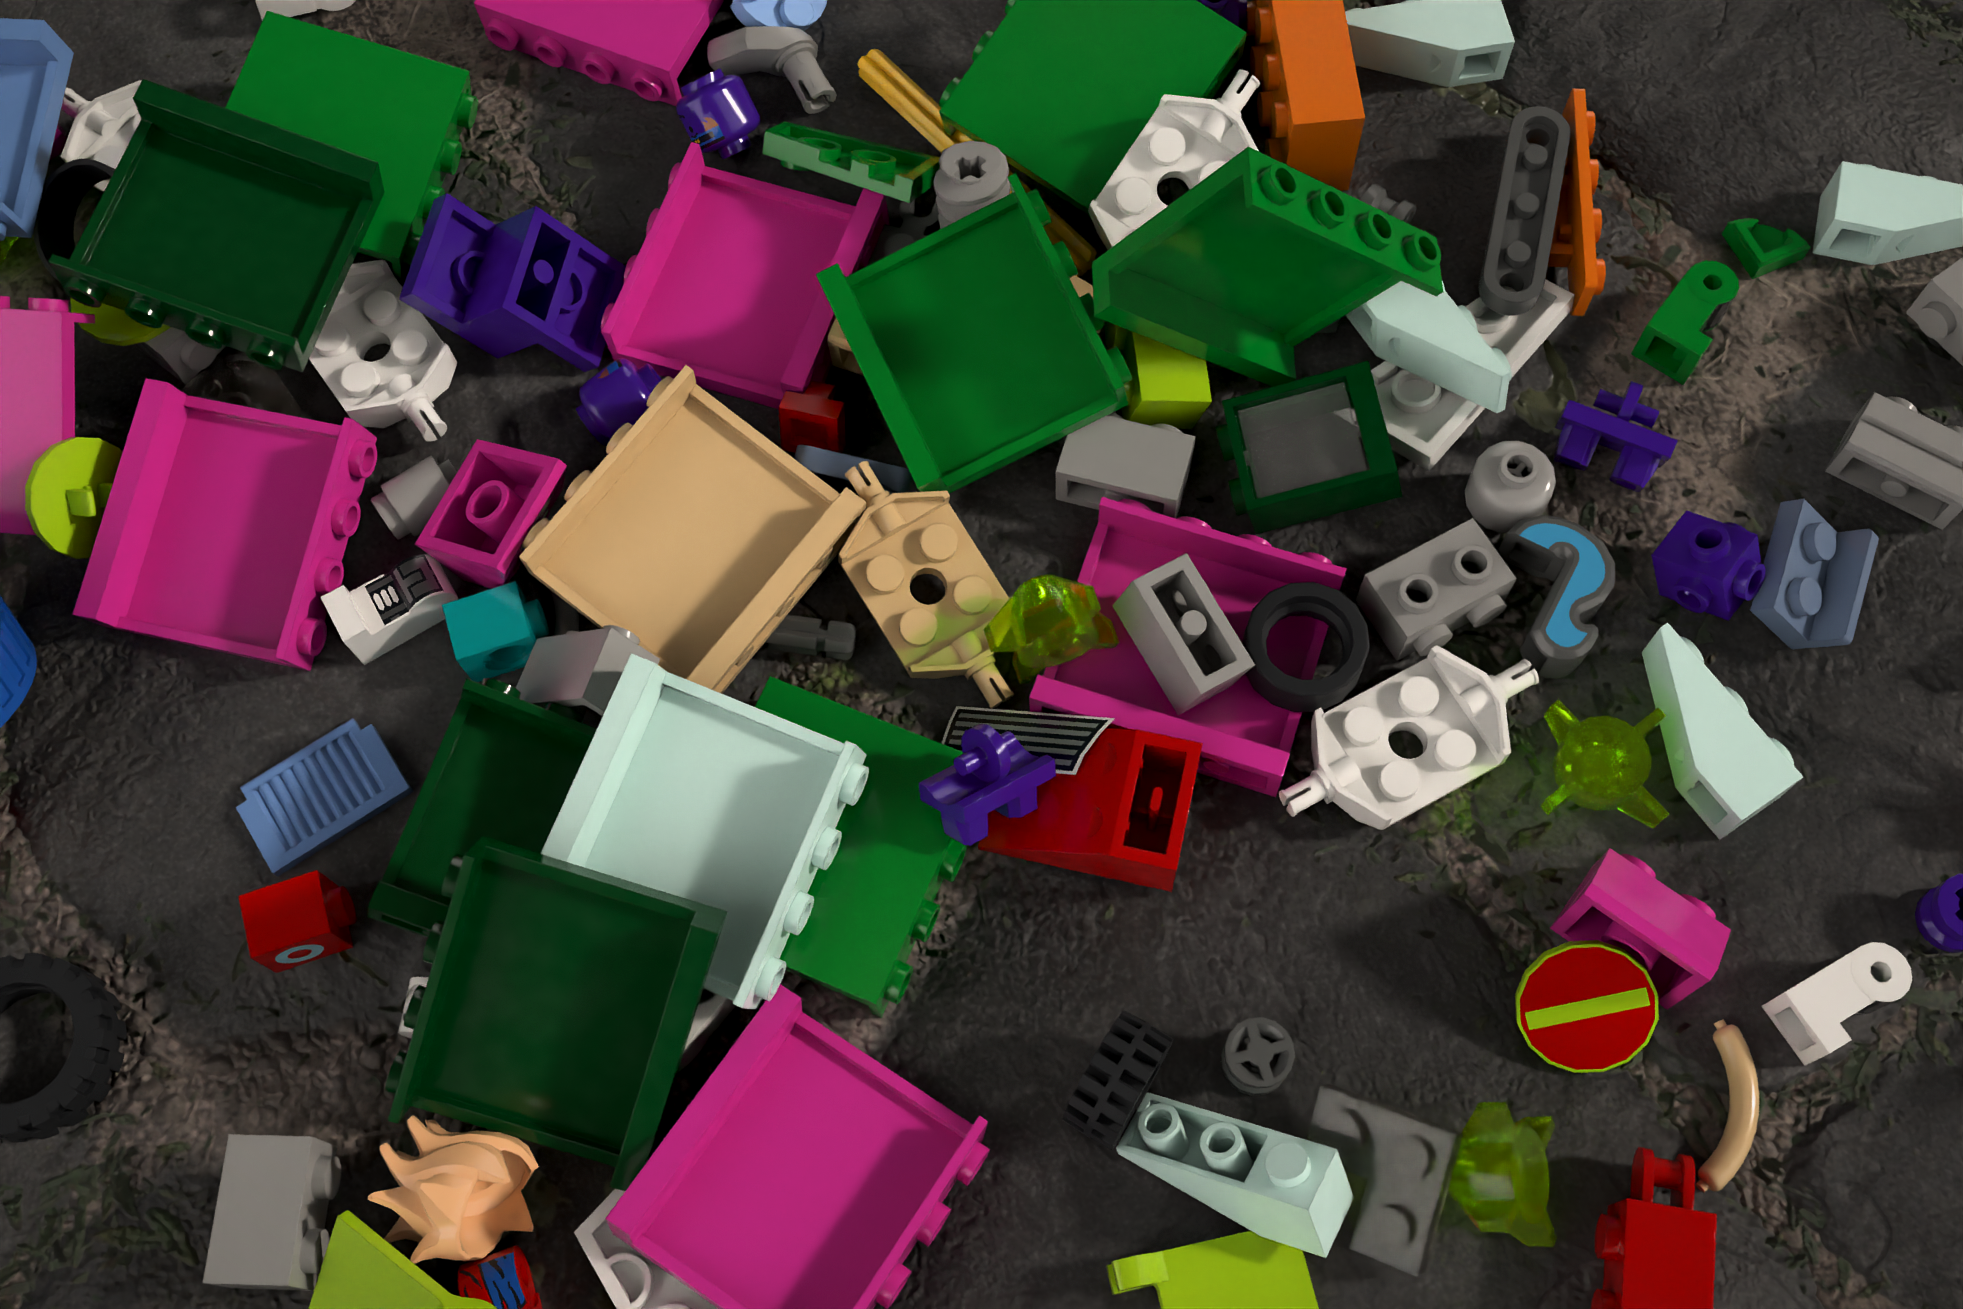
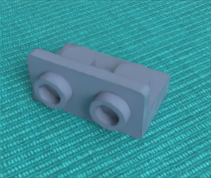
M1805 499L1781 502L1763 563L1766 568L1765 578L1759 592L1753 599L1750 611L1791 649L1850 644L1857 626L1879 537L1869 528L1837 532Z

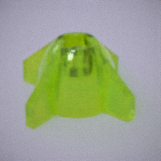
M1049 574L1031 578L1020 585L983 629L991 652L1014 651L1012 663L1019 684L1029 683L1044 667L1056 666L1071 661L1090 649L1115 648L1120 643L1112 621L1099 612L1101 607L1093 586Z
M1559 699L1548 708L1544 717L1558 745L1552 767L1555 781L1559 788L1547 797L1540 806L1547 815H1550L1569 801L1594 811L1613 810L1616 808L1652 829L1669 815L1665 808L1642 786L1649 777L1652 763L1649 746L1644 738L1666 717L1659 708H1656L1634 727L1624 720L1610 716L1589 717L1580 722Z
M1479 1102L1448 1153L1445 1163V1179L1451 1197L1459 1204L1481 1232L1510 1233L1526 1246L1554 1247L1557 1236L1546 1210L1549 1200L1550 1179L1545 1153L1556 1127L1552 1116L1524 1117L1514 1123L1506 1102Z

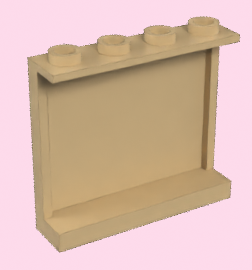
M685 365L674 379L667 376L656 385L647 400L649 408L634 425L626 423L615 432L606 447L608 455L593 472L585 470L573 480L564 496L567 502L551 520L543 518L532 527L523 541L522 547L525 550L519 558L533 577L597 627L602 629L605 625H614L634 633L640 640L639 646L660 659L658 665L664 670L722 694L840 552L866 510V501L847 487L841 493L834 490L698 386L694 370Z

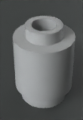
M430 455L380 485L383 491L372 497L371 501L397 540L410 533L414 537L421 534L457 471L449 459L438 465Z

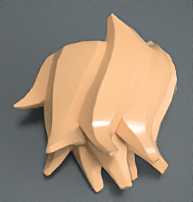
M413 1115L407 1120V1124L418 1147L419 1156L414 1157L399 1150L395 1152L388 1143L379 1146L384 1161L400 1187L373 1192L368 1196V1200L388 1207L400 1215V1218L384 1240L388 1243L403 1239L419 1242L410 1258V1261L414 1264L433 1258L462 1260L465 1262L483 1259L498 1244L503 1232H533L530 1211L521 1190L529 1181L534 1170L539 1166L529 1146L517 1137L490 1131L449 1132L443 1129L435 1119L425 1120V1126Z

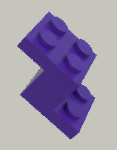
M446 193L433 201L399 300L497 359L538 343L586 372L599 367L606 344L601 333L602 316L606 307L611 302L615 303L624 285L626 266L537 206L495 225Z

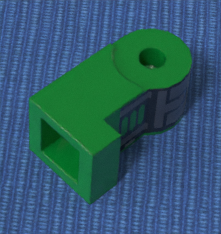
M1705 260L1693 265L1648 322L1631 355L1684 385L1713 341L1712 338L1702 332L1712 330L1720 323L1737 295L1739 280L1734 271L1727 265L1717 261Z

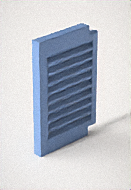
M352 718L242 785L240 788L247 800L238 805L236 809L271 872L278 877L414 791L376 728L370 724L361 730L358 723Z

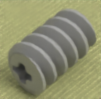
M967 141L954 144L943 150L939 159L940 169L936 172L933 181L937 195L936 205L939 212L938 221L941 229L1010 194L1011 189L1007 178L1009 167L1006 156L996 146L986 142Z

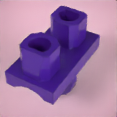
M1631 381L1623 397L1602 389L1599 390L1593 406L1615 414L1614 416L1568 400L1555 426L1561 432L1558 436L1554 460L1574 469L1585 471L1597 444L1620 452L1609 480L1616 485L1640 492L1655 473L1657 467L1660 468L1671 458L1678 440L1629 422V420L1652 428L1660 412L1637 403L1643 385Z
M983 723L965 730L961 740L963 754L954 759V765L919 782L920 800L941 812L944 833L963 845L969 846L988 836L987 813L995 810L1008 818H1021L1038 809L1037 786L1056 776L1054 758L1048 755L1042 757L1034 756L1023 748L1010 731L999 734L990 725Z

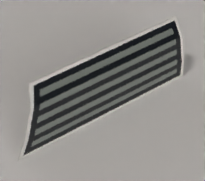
M956 706L949 720L942 744L962 751L961 740L965 730L983 723L990 725L999 734L1010 731L1023 748L1034 756L1042 757L1048 755L1054 758L1056 773L1076 775L1085 753L1115 718Z

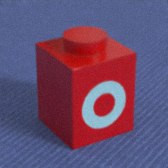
M318 870L238 896L250 958L275 973L353 948L349 925L355 924L356 912L352 898L344 886L339 887Z

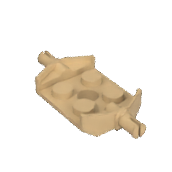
M868 461L859 463L858 470L853 466L845 473V477L849 479L859 497L866 501V510L840 550L838 562L911 678L937 679L965 675L967 680L973 677L991 709L999 706L1001 702L1004 703L1014 693L1013 691L1011 692L994 665L996 660L993 655L1021 607L1018 602L1012 604L950 506L948 491L891 494L889 491L884 490L869 466ZM921 574L937 576L944 584L945 596L935 604H922L910 592L909 586L911 581Z

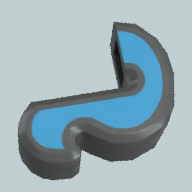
M1545 515L1522 519L1506 533L1497 552L1504 562L1538 578H1547L1554 583L1519 651L1522 658L1532 664L1530 670L1535 668L1539 676L1562 678L1572 674L1579 667L1598 637V627L1594 624L1586 623L1593 619L1615 585V562L1604 542L1577 523L1560 517Z

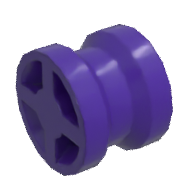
M1963 873L1948 878L1939 886L1925 892L1917 902L1915 910L1917 928L1924 939L1934 947L1949 953L1963 952Z

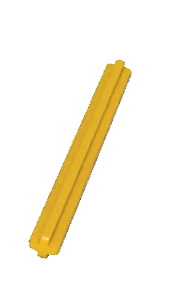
M871 49L866 56H861L857 63L858 68H860L859 76L941 153L954 144L974 141L957 129L952 136L946 133L939 113L941 109L939 104L882 51ZM1020 180L1026 193L1032 191ZM1044 202L1052 220V223L1044 226V229L1052 245L1063 240L1077 268L1078 275L1076 276L1081 277L1087 270L1092 268V262L1096 260V250Z

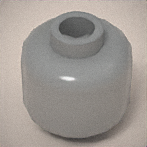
M1502 441L1492 445L1477 458L1465 488L1466 506L1473 518L1486 529L1507 533L1519 520L1543 514L1556 484L1554 467L1546 454L1534 445L1521 441Z

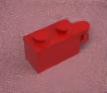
M1637 1148L1632 1163L1630 1198L1608 1205L1607 1215L1601 1214L1597 1222L1595 1253L1597 1258L1604 1259L1603 1289L1597 1288L1593 1294L1591 1309H1713L1717 1214L1694 1210L1695 1162L1692 1156L1678 1154L1675 1160L1654 1157L1652 1149ZM1654 1187L1671 1189L1670 1205L1653 1203Z

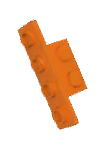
M1572 88L1562 116L1570 126V140L1548 267H1567L1569 292L1575 294L1570 315L1584 316L1593 296L1600 295L1603 291L1606 266L1604 259L1596 258V244L1600 239L1602 229V212L1600 208H1593L1592 198L1597 188L1599 176L1598 160L1590 159L1589 147L1592 144L1595 133L1594 111H1587L1585 89Z

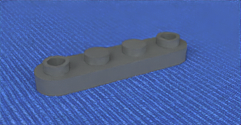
M1529 107L1520 111L1511 123L1505 142L1478 286L1479 295L1484 304L1502 315H1520L1531 310L1537 303L1545 284L1570 140V126L1567 120L1557 111L1547 107ZM1504 286L1511 287V288H1513L1516 292L1508 291V290L1504 289L1503 287H1504Z

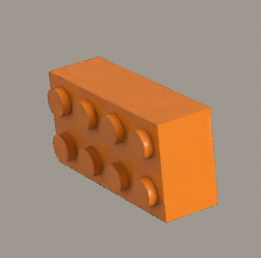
M1343 0L1247 1V17L1243 30L1247 32L1246 36H1253L1255 46L1250 48L1251 76L1254 75L1261 81L1263 91L1258 93L1257 98L1258 121L1260 127H1269L1270 139H1266L1265 155L1340 191L1349 190L1365 122V114Z

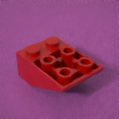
M1105 728L1085 753L1076 775L1056 773L1055 777L1037 786L1038 809L1021 818H1008L995 810L987 813L988 836L979 841L978 850L1172 892L1203 743L1138 729Z

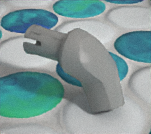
M778 26L744 27L708 41L707 57L709 65L713 70L721 68L724 76L729 74L738 76L762 71L776 76L787 77L805 112L808 114L819 113L830 106L823 95H826L830 102H834L837 94L834 88L831 87L816 61L818 45L810 35L799 28Z

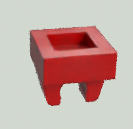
M811 381L804 394L785 391L778 407L782 450L795 453L797 445H808L843 453L846 446L844 402L833 400L836 393L835 385Z

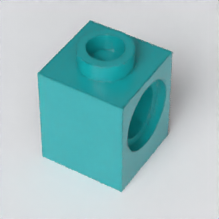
M516 581L442 605L456 661L470 679L475 682L525 667L537 638L550 634L539 600L528 601Z

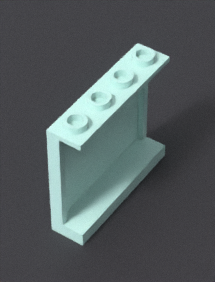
M631 653L541 854L728 911L704 988L734 1001L733 1004L738 1007L758 1010L762 999L770 1001L781 984L786 970V962L780 960V956L790 933L799 935L810 916L814 904V896L807 893L818 868L827 870L837 853L842 832L835 828L846 803L854 806L864 790L869 774V768L863 765L867 755L854 743L846 741L845 744L669 673L658 664Z

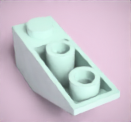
M1406 0L1397 4L1366 9L1354 8L1345 11L1356 66L1444 87L1503 79L1515 43L1501 0Z
M1842 161L1820 196L1813 254L1868 265H1877L1963 246L1962 184L1942 181L1930 176H1916L1881 169L1868 164Z
M1400 281L1346 314V317L1377 357L1495 413L1505 410L1509 381L1512 378L1509 362L1500 349L1497 347L1490 348L1478 333L1477 325L1471 312L1465 306H1457L1445 291L1443 281V293L1438 296L1431 295Z
M1668 623L1660 627L1642 651V656L1675 788L1720 840L1779 799L1800 781L1803 776L1794 767L1793 758L1786 747L1776 739L1768 737L1750 717L1748 708L1741 696L1733 689L1723 686L1705 666L1703 656L1696 645L1689 639L1679 636Z
M1149 1092L1146 1093L1116 1147L1119 1155L1257 1235L1324 1258L1327 1257L1354 1199L1336 1148Z

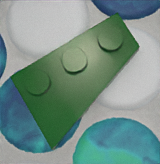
M782 122L766 130L764 134L762 154L779 159L783 167L799 171L812 170L907 203H911L934 185L933 181L936 172L940 169V157L789 122Z

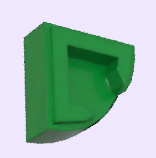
M1753 218L1728 222L1722 232V236L1752 279L1804 259L1811 248L1795 231L1787 228L1783 232L1771 226L1757 224L1759 220Z

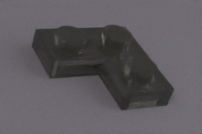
M1332 1084L1320 1086L1306 1140L1336 1148L1344 1170L1368 1179L1349 1249L1414 1276L1425 1273L1463 1133Z

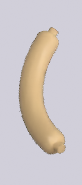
M1724 1019L1714 1023L1717 1031L1713 1034V1041L1721 1055L1727 1074L1729 1112L1727 1123L1717 1148L1698 1170L1699 1181L1696 1183V1187L1703 1193L1708 1189L1715 1192L1722 1190L1737 1173L1751 1148L1759 1117V1087L1753 1058L1740 1029L1732 1024L1727 1025Z

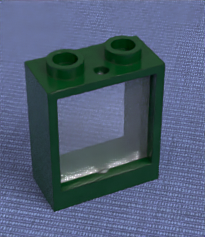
M1369 361L1222 401L1227 424L1216 426L1218 440L1224 461L1227 462L1235 459L1239 478L1228 480L1232 501L1237 516L1249 515L1256 534L1402 497L1398 470ZM1351 409L1354 410L1356 421L1353 419ZM1359 437H1361L1362 445H1363V448H1364V452H1365V456H1366V460H1367V464H1368V468H1369L1368 470L1366 469L1365 461H1364V458H1363V454H1362V450H1361V446H1360V442H1359Z

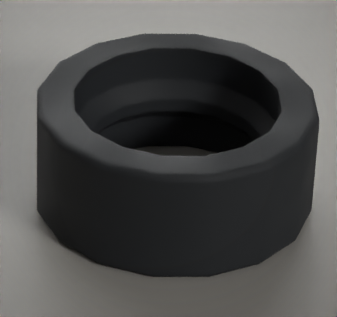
M1316 582L1289 583L1270 591L1253 608L1242 641L1243 646L1255 664L1246 673L1253 689L1272 705L1292 712H1315L1319 708L1323 710L1341 702L1356 686L1370 649L1368 626L1356 604L1337 589ZM1289 616H1308L1325 622L1337 632L1342 641L1343 656L1340 665L1329 676L1322 679L1301 680L1284 674L1272 664L1267 655L1266 640L1270 629L1278 621Z

